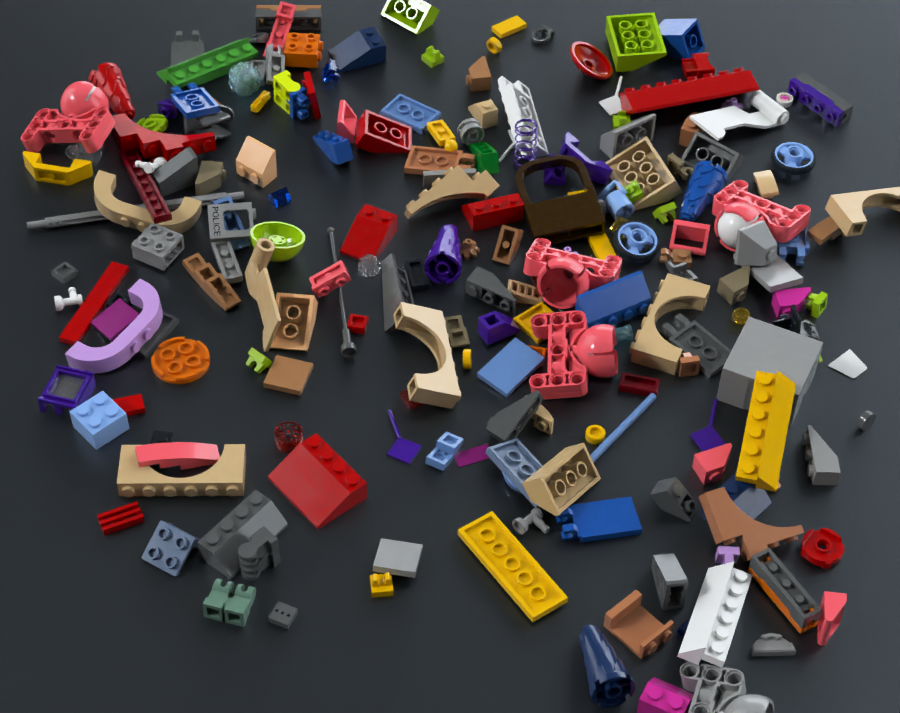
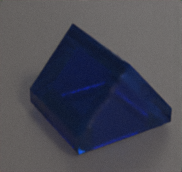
M287 187L272 192L267 196L268 200L276 208L292 202Z

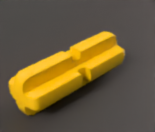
M264 90L250 105L251 112L258 113L271 98L269 91Z

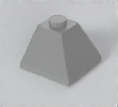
M761 220L738 230L734 264L765 266L776 261L777 243L765 221Z

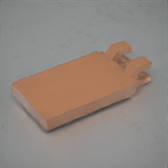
M412 145L404 166V173L423 175V171L448 170L450 167L454 169L457 165L462 169L475 168V155L463 153L462 150L450 152L443 148Z

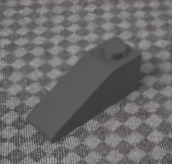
M536 390L497 412L487 423L486 430L490 436L501 443L515 439L544 400L541 393Z

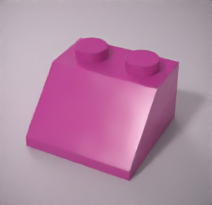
M653 677L648 681L639 699L637 713H688L694 694Z

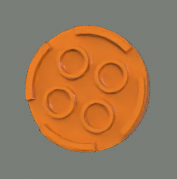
M174 337L158 345V348L151 356V365L153 372L159 379L171 384H186L201 378L207 372L210 366V354L205 344L199 340Z

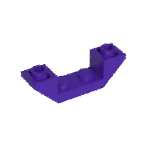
M566 132L560 146L559 155H569L578 158L584 163L592 181L607 185L613 169L602 160L591 161L577 149L580 141L569 132Z

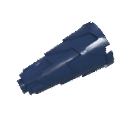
M585 625L580 631L579 643L584 656L591 699L595 705L598 702L602 708L618 706L627 701L625 696L628 693L630 697L633 695L635 683L621 659L617 657L612 645L608 643L603 632H600L599 628L595 625Z

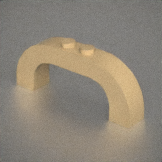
M101 170L98 171L94 180V201L97 209L105 218L124 227L134 228L141 232L148 228L151 223H154L147 209L122 202L113 196L116 188V175ZM185 196L179 208L171 212L172 220L158 223L157 225L180 234L189 230L195 225L202 213V201Z

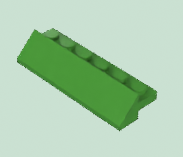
M248 37L157 71V75L166 84L171 83L179 88L193 82L199 86L243 68L244 63L257 58L259 52L249 43Z

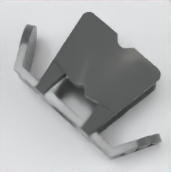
M218 104L220 106V112L191 119H186L184 116L185 135H188V131L193 130L195 134L213 132L215 140L230 136V131L215 123L221 121L231 122L235 117L234 112L230 107ZM207 126H210V127H211V128H208V130H206V129L203 130V131H200V130H199V129L205 128V127H207Z

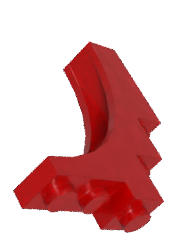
M125 113L113 115L115 125L111 130V134L122 152L139 148L144 158L162 155L168 162L187 147H191L196 155L216 150V140L213 132L193 135L160 133L136 124Z

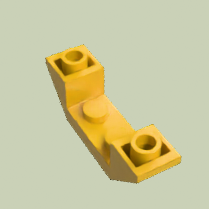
M23 151L25 167L36 181L70 186L94 175L91 161L74 159L70 168L42 164L41 153Z

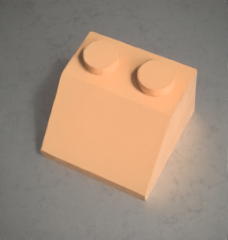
M247 136L236 158L237 174L264 188L277 177L276 150Z

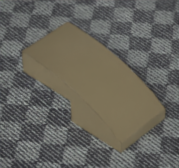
M461 315L444 317L446 320V330L449 334L450 347L470 346L467 330L463 325Z

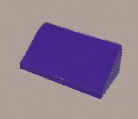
M559 166L544 169V183L565 185L566 167Z

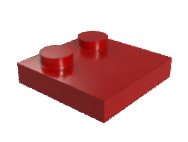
M310 71L304 72L305 80H302V84L308 90L306 96L309 98V103L311 102L315 120L322 117Z

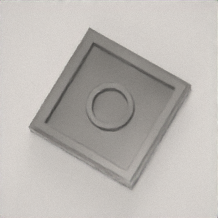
M381 538L373 563V572H388L392 575L415 578L423 545Z

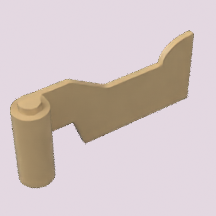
M260 238L257 240L244 276L249 294L257 300L264 325L263 348L264 352H268L281 323V318L267 270L275 245L267 238Z

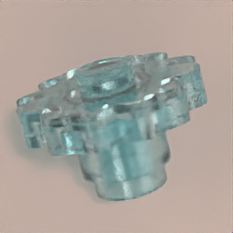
M239 62L237 65L232 66L228 73L231 78L228 82L231 90L237 91L239 96H250L252 92H257L261 85V82L258 80L261 74L256 66L252 67L250 62Z

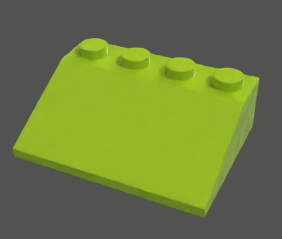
M655 13L606 16L605 32L616 72L634 71L667 55Z

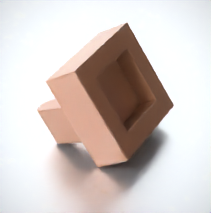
M690 352L682 353V358H679L678 365L680 377L699 375V356H692Z

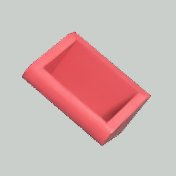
M340 100L337 135L349 139L350 144H354L357 116L345 100Z
M674 219L669 250H691V254L705 256L711 225ZM675 238L704 242L702 249L674 244Z
M824 591L820 604L822 613L817 625V642L819 645L824 646L838 628L847 602V594Z

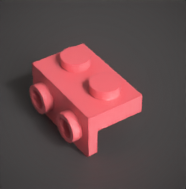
M340 260L309 277V280L312 284V291L320 298L328 295L336 288L344 286L347 282L351 281L345 264Z

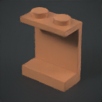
M635 590L605 613L603 626L642 659L647 654H653L662 642L666 643L671 639L674 622L670 620L663 625L641 606L642 594Z

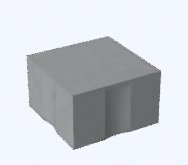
M748 317L722 368L717 399L735 407L749 410L756 372L777 374V371H779L796 384L789 426H791L800 408L802 397L808 391L816 373L823 342Z

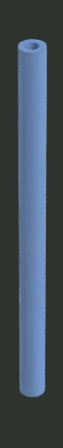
M651 393L590 455L593 463L657 399L654 393Z

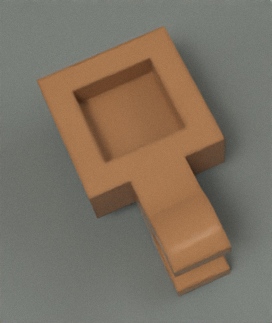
M661 248V255H659L660 263H666V260H671L673 264L685 262L687 263V268H691V250L672 249L671 252L667 248Z

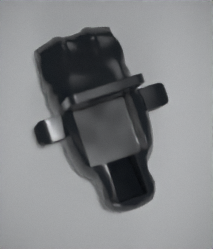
M794 304L791 305L790 318L787 313L780 314L781 319L771 323L772 325L820 341V334L817 331L816 325L810 320L801 321Z

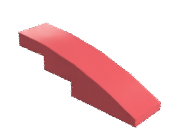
M171 442L135 446L139 467L159 464L161 469L179 465L180 470L213 465L220 458L218 447L214 444Z

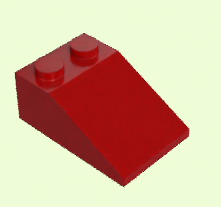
M369 110L364 111L356 126L357 148L371 153H410L412 127Z
M365 204L357 214L340 249V253L373 265L398 232V215Z

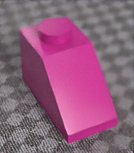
M811 287L774 291L771 304L776 318L781 319L780 314L785 313L790 318L791 305L793 304L799 314L809 301L806 298L811 293Z

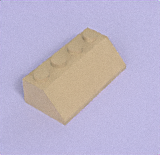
M580 443L564 448L522 484L531 502L554 516H558L596 484L601 477L585 444Z

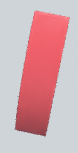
M280 1L276 20L269 41L266 44V47L273 44L274 52L278 50V45L283 50L285 48L287 33L291 29L296 5ZM266 48L263 54V58H266Z

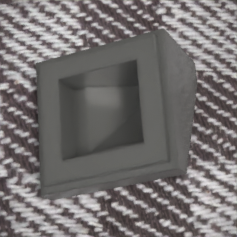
M266 32L257 33L249 38V43H267L270 37Z

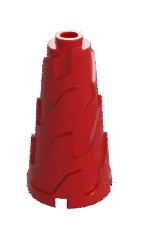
M111 62L98 65V70L94 71L93 69L88 77L89 83H92L105 93L109 101V108L114 114L125 113L133 120L136 111L130 100L131 97L126 89L127 85L119 66Z

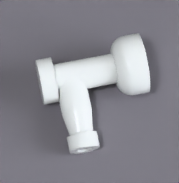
M163 157L156 158L153 163L137 160L135 167L143 168L146 173H152L167 163V161Z
M70 287L68 289L70 298L62 299L61 296H54L56 311L63 310L64 306L75 304L81 306L83 303L82 295H77L76 289Z

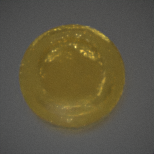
M737 308L732 313V320L738 325H745L748 317H751L749 311L745 308Z

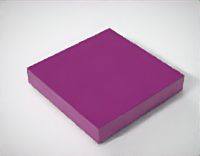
M119 298L92 320L91 324L113 342L139 313Z

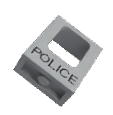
M252 202L207 205L210 246L211 242L251 240L250 231L255 226L253 219H256V208H252ZM248 211L249 229L225 230L223 213Z

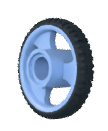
M786 141L777 144L773 148L771 161L782 172L791 175H801L810 172L814 168L816 155L805 144ZM777 155L785 157L784 163L779 160ZM802 160L810 161L808 164L801 166Z
M632 220L622 223L617 227L613 236L617 252L624 258L634 262H645L652 259L660 247V238L656 231L650 225L641 221ZM620 235L627 238L626 248L621 243ZM645 244L653 246L651 251L640 254Z

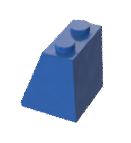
M664 19L658 25L667 56L681 61L685 58H692V54L701 53L705 48L698 19Z

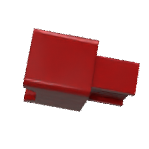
M709 52L692 54V58L681 60V67L685 78L691 76L702 78L703 74H715V67L710 65L708 60Z

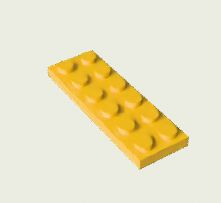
M493 511L458 529V536L532 623L568 603L566 594Z

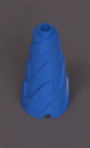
M701 161L696 164L684 195V201L679 214L680 220L695 222L706 207H709L714 199V195L726 185L728 175L720 165L716 163L715 166H712V161Z

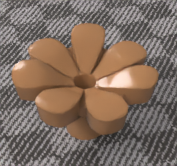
M471 239L464 240L461 244L460 255L463 254L464 260H468L469 256L476 258L477 253H480V248L476 246L475 241Z

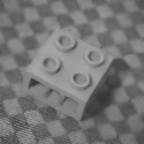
M151 223L132 242L133 258L164 271L185 249L183 235Z

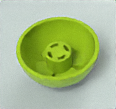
M270 221L259 223L252 227L250 231L253 248H255L257 240L260 238H267L274 243L275 249L270 258L271 262H284L294 258L301 251L305 243L304 232L298 227L284 222Z

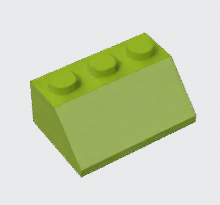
M387 0L381 15L418 35L433 25L440 10L423 0Z

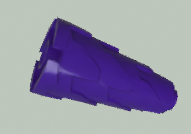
M447 224L440 229L437 240L434 241L432 250L429 251L425 260V274L430 280L441 284L442 281L446 282V284L453 283L460 277L462 271L461 244H459L458 229L455 225Z

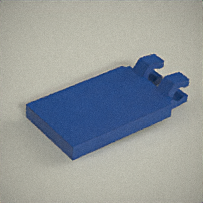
M194 82L187 84L190 90L181 91L178 86L171 87L173 91L170 94L171 101L186 119L220 112V106L203 87L198 88Z
M631 496L573 504L556 516L557 524H565L562 525L563 531H561L563 541L579 538L580 542L583 543L642 534V526Z

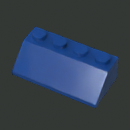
M641 270L576 297L575 311L585 313L588 329L599 324L615 326L648 311L651 296L643 272Z

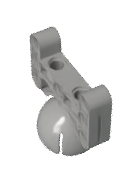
M686 662L680 667L683 688L694 692L688 713H774V703L770 698L760 694L745 695V677L743 672L738 669L721 668L703 663L697 665L692 662Z

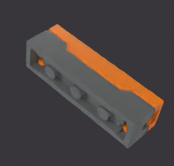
M767 548L753 555L748 572L753 575L752 577L797 631L801 634L817 626L822 609L772 550Z

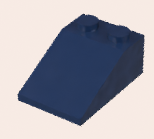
M368 27L358 30L330 49L329 55L338 70L344 72L385 62L386 44L375 27Z

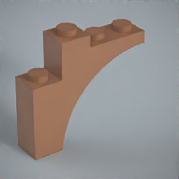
M725 487L699 496L715 543L723 542L724 546L736 542L740 548L743 562L750 561L753 555L767 548L772 549L780 546V541L785 540L786 543L798 540L797 535L804 533L802 525L775 527L754 520L735 505L726 492Z

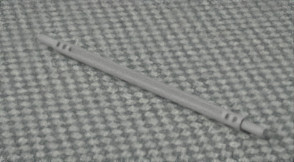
M244 191L228 194L222 192L189 198L202 201V206L212 205L213 201L231 196L232 200L245 197ZM184 198L166 200L165 203L170 211L176 210ZM144 204L135 205L146 209ZM99 210L27 222V228L46 227L47 229L108 219Z

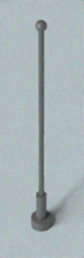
M329 227L327 229V232L330 235L333 261L335 264L337 262V257L333 237L334 228ZM338 287L344 328L342 330L344 344L341 345V354L344 358H352L357 354L356 345L351 342L350 330L347 328L342 290L341 287Z

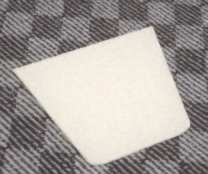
M850 349L828 365L851 378H856L867 369V366Z

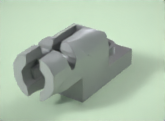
M270 44L266 47L265 77L266 84L273 85V76L285 71V55H283V49L280 45H278V50L274 52L273 44Z

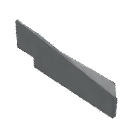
M391 253L381 262L384 331L386 332L402 331L396 329L393 316L401 302L415 305L407 271L404 267L399 268L396 265L395 255Z

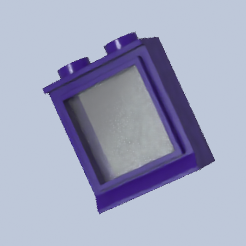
M56 365L52 377L38 398L40 412L44 413L46 406L51 404L54 407V412L57 415H61L64 407L73 410L89 400L96 387L94 373L69 366Z

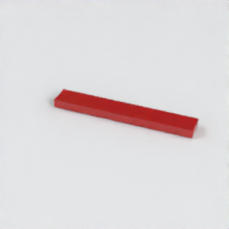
M113 261L110 263L59 336L60 342L72 346L77 341L81 342L92 326L91 321L101 313L106 302L112 297L129 272V266Z

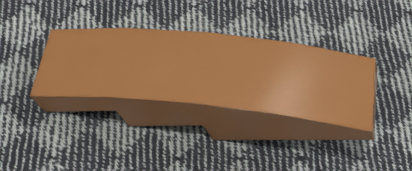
M831 216L807 231V236L819 245H822L828 239L832 241L839 235H845Z
M199 252L182 261L183 266L199 286L225 311L241 303V299L221 273L218 274L210 263H206Z

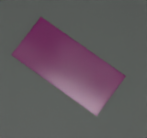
M487 443L457 452L454 459L458 467L488 459L489 457L485 452L489 445Z

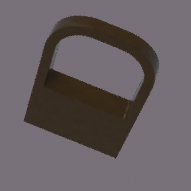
M554 155L529 161L518 169L515 176L516 189L525 204L524 214L533 242L537 238L548 239L551 245L606 233V221L587 169L581 160L569 155ZM563 166L573 169L579 175L584 192L536 203L530 202L524 185V180L529 174L539 170Z

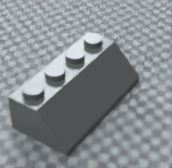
M255 489L197 542L199 558L229 579H232L241 571L238 555L240 545L250 542V536L263 526L277 537L288 527V523L272 500Z

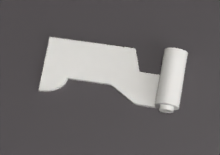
M757 90L751 94L749 103L758 109V112L749 114L735 106L691 115L689 119L718 141L724 137L725 130L741 126L767 129L785 124L789 120V111L761 90Z

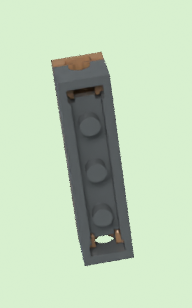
M256 5V30L273 29L279 5ZM296 5L290 30H321V5Z

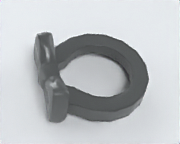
M542 24L541 27L532 31V40L540 44L546 43L551 37L555 36V31ZM544 31L548 33L547 37L542 40L535 37L538 32Z

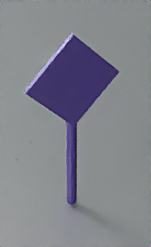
M717 398L714 399L709 426L690 434V437L702 452L725 444L712 427L718 403Z
M388 410L398 439L387 455L410 465L422 446L401 437L392 411Z

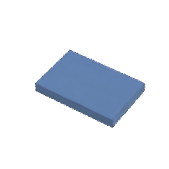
M400 93L380 111V115L410 126L412 131L421 135L427 131V122L437 121L441 118L440 111Z
M515 337L477 372V377L507 398L545 362V358Z

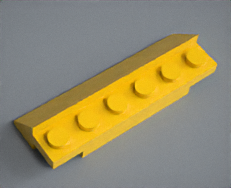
M777 371V374L756 372L735 478L737 481L756 484L758 489L774 492L777 491L796 384L779 371Z

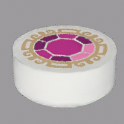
M785 92L779 93L776 96V102L783 108L790 107L793 102V96Z

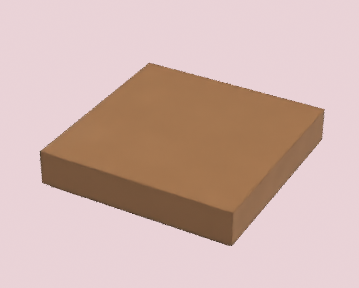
M276 355L263 382L264 388L301 396L313 370V363Z

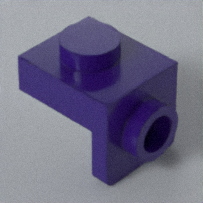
M165 98L163 102L159 101L157 103L158 114H162L166 118H176L179 109L171 99Z

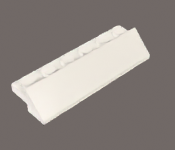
M501 76L497 80L499 84L498 89L502 95L501 100L505 106L504 110L508 116V123L511 127L514 141L517 135L515 133V123L521 119H531L538 125L536 131V157L547 156L549 153L529 88L519 80L512 84ZM520 122L517 127L526 125L533 129L536 128L535 124L531 122ZM529 127L518 128V130L523 132L533 131ZM518 135L516 137L517 141L526 140L530 142L534 139L532 136ZM517 143V144H516V147H517L518 149H519V148H528V149H531L532 147H534L531 143H528V144ZM530 150L520 151L521 155L531 156L534 154Z
M734 562L708 568L677 657L699 665L700 660H704L721 668L723 667L753 575L733 568Z

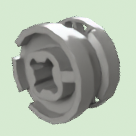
M475 118L462 121L457 128L462 142L466 143V145L477 141L480 142L484 137V130Z

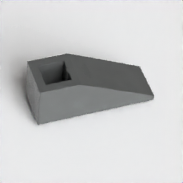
M477 266L466 279L465 293L515 314L516 299L494 273Z

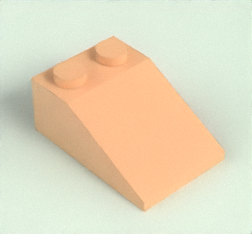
M277 292L276 303L281 323L270 348L308 351L316 321L318 301L314 295Z

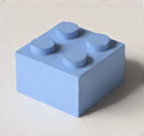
M104 391L69 411L73 427L96 450L130 429L127 414Z

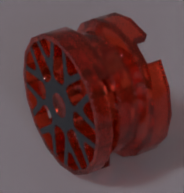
M282 422L275 428L276 447L284 453H291L303 441L302 427L296 422Z

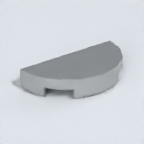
M768 633L761 635L752 646L751 656H794L796 649L793 643H789L786 639L782 638V635Z

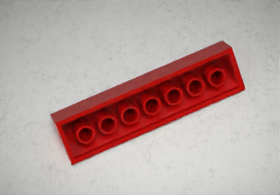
M740 67L734 68V72L730 73L728 70L718 71L719 75L707 73L703 74L702 78H697V76L687 77L686 81L674 79L670 84H666V81L656 83V86L653 87L650 84L640 86L641 89L635 90V87L625 88V92H621L619 95L622 111L634 114L757 91L759 86L751 71Z

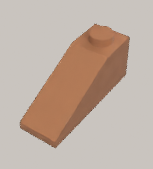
M690 116L686 118L679 138V145L688 147L696 131L701 134L704 132L702 128L689 119Z

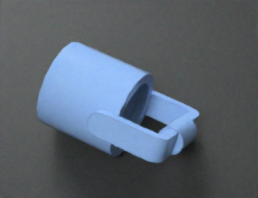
M613 180L597 198L598 200L605 198L606 213L610 212L613 218L620 222L628 219L633 214L634 205L625 195L627 191L621 183ZM616 185H617V187L620 189V190H616V191L611 192Z

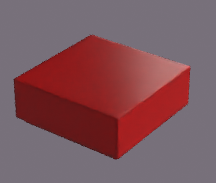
M351 313L347 328L350 332L365 334L369 323V316Z

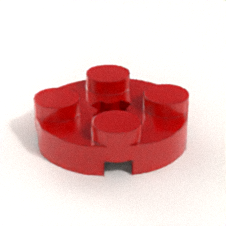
M821 528L814 531V529H811L803 536L801 555L809 562L824 569H829L842 559L845 548L841 542L842 538L833 530ZM825 545L826 549H820L818 546Z

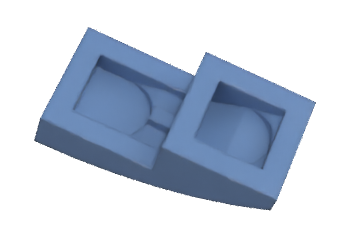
M445 432L437 440L436 448L426 457L425 464L444 471L460 449L464 439Z

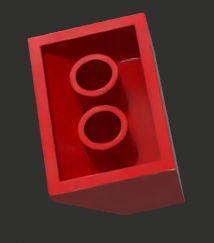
M519 193L461 205V210L474 232L502 224L523 221L525 204Z

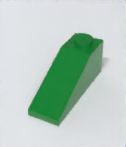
M487 142L469 144L471 153L475 155L474 161H476V166L480 173L485 170L491 176H494V173H499L498 152Z

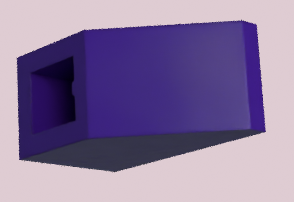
M493 311L478 318V334L487 345L520 332V328L512 318L500 312Z

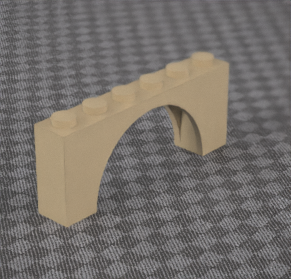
M900 187L830 195L825 210L846 237L862 235L867 224V219L862 210L869 207H885L900 212Z
M667 273L665 280L662 279L659 284L658 290L660 291L654 294V303L648 307V316H644L642 320V329H638L636 333V342L631 343L629 353L632 354L631 362L675 375L683 349L667 342L657 331L655 323L661 316L674 310L695 309L703 311L708 301L711 286Z
M401 302L393 314L396 329L408 332L420 339L432 351L438 364V371L434 373H415L407 385L409 400L453 409L461 398V391L459 390L458 376H456L455 362L452 358V348L449 344V334L446 330V320L444 319L443 311Z
M224 444L221 457L210 469L201 474L186 478L168 477L156 472L150 466L139 467L135 446L140 445H121L117 476L119 497L244 496L245 444Z

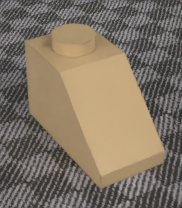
M491 99L468 106V110L479 121L482 129L497 126L498 108Z

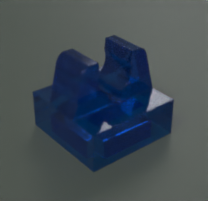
M329 59L322 69V81L329 83L330 80L338 81L341 77L339 74L341 69L336 66L335 60Z

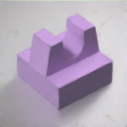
M718 546L715 554V563L726 564L734 562V564H737L740 548Z

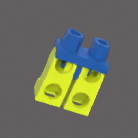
M288 70L273 76L274 102L290 114L292 119L299 117L303 120L309 117L310 113L307 110L309 98L306 96V88L294 82Z

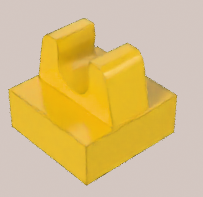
M390 573L370 575L372 598L393 596V583Z

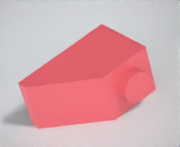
M731 443L694 454L692 468L703 485L722 479L730 458Z

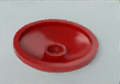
M582 41L574 42L570 47L571 59L580 72L597 80L610 78L613 73V67L609 59L599 49Z

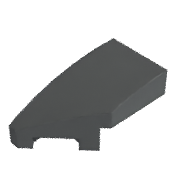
M666 260V267L670 274L698 282V277L691 270L687 269V263L673 264L671 260Z

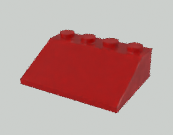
M317 433L299 443L268 475V479L317 530L367 499V482Z

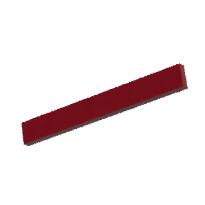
M137 149L120 152V158L154 224L172 220V214L150 173H146L143 168L135 167L137 160L143 162Z

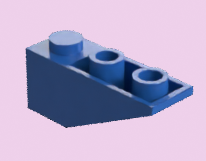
M327 130L320 131L318 135L313 136V140L331 162L339 165L354 159L349 139Z

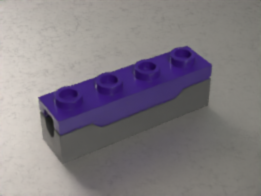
M805 72L790 79L787 93L837 127L851 118L853 105Z

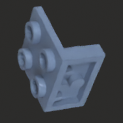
M160 520L141 558L177 577L193 547L198 548L197 542L200 539L170 523Z

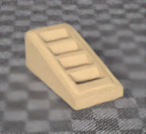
M509 279L507 289L516 299V303L533 305L541 301L544 303L543 296L545 291L540 296L537 287Z

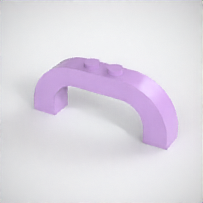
M139 279L128 290L131 304L143 309L142 312L113 342L106 346L89 347L77 341L65 353L69 367L87 370L96 374L114 370L126 363L152 338L162 323L163 310L156 289L146 281Z

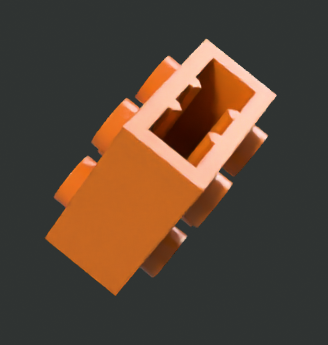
M287 33L284 48L285 66L317 68L318 61L322 59L321 51H323V41H320V34Z

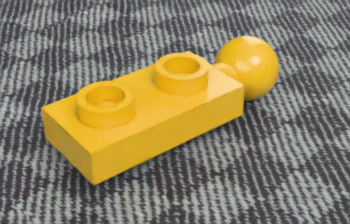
M443 119L427 122V130L439 146H444V149L450 152L458 149L456 137Z

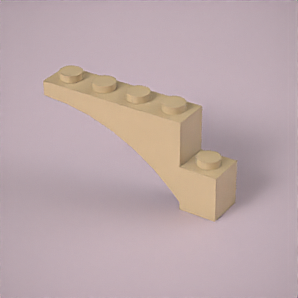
M459 165L454 169L450 167L444 173L445 177L442 179L437 178L431 184L433 186L431 189L423 190L418 195L420 198L417 201L412 200L406 205L407 209L404 215L410 219L428 206L451 199L476 198L484 201L500 185L486 170L482 173L477 172L470 178Z

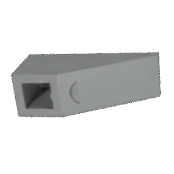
M807 425L806 433L802 434V444L806 445L805 460L809 462L807 469L808 477H811L812 485H837L841 473L838 456L813 427Z

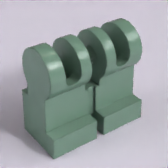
M217 578L209 596L203 602L204 617L223 622L225 617L226 623L245 627L250 608L255 600L256 587L249 586L244 592V584L239 583L234 592V597L231 598L234 591V582L228 581L226 586H224V580Z

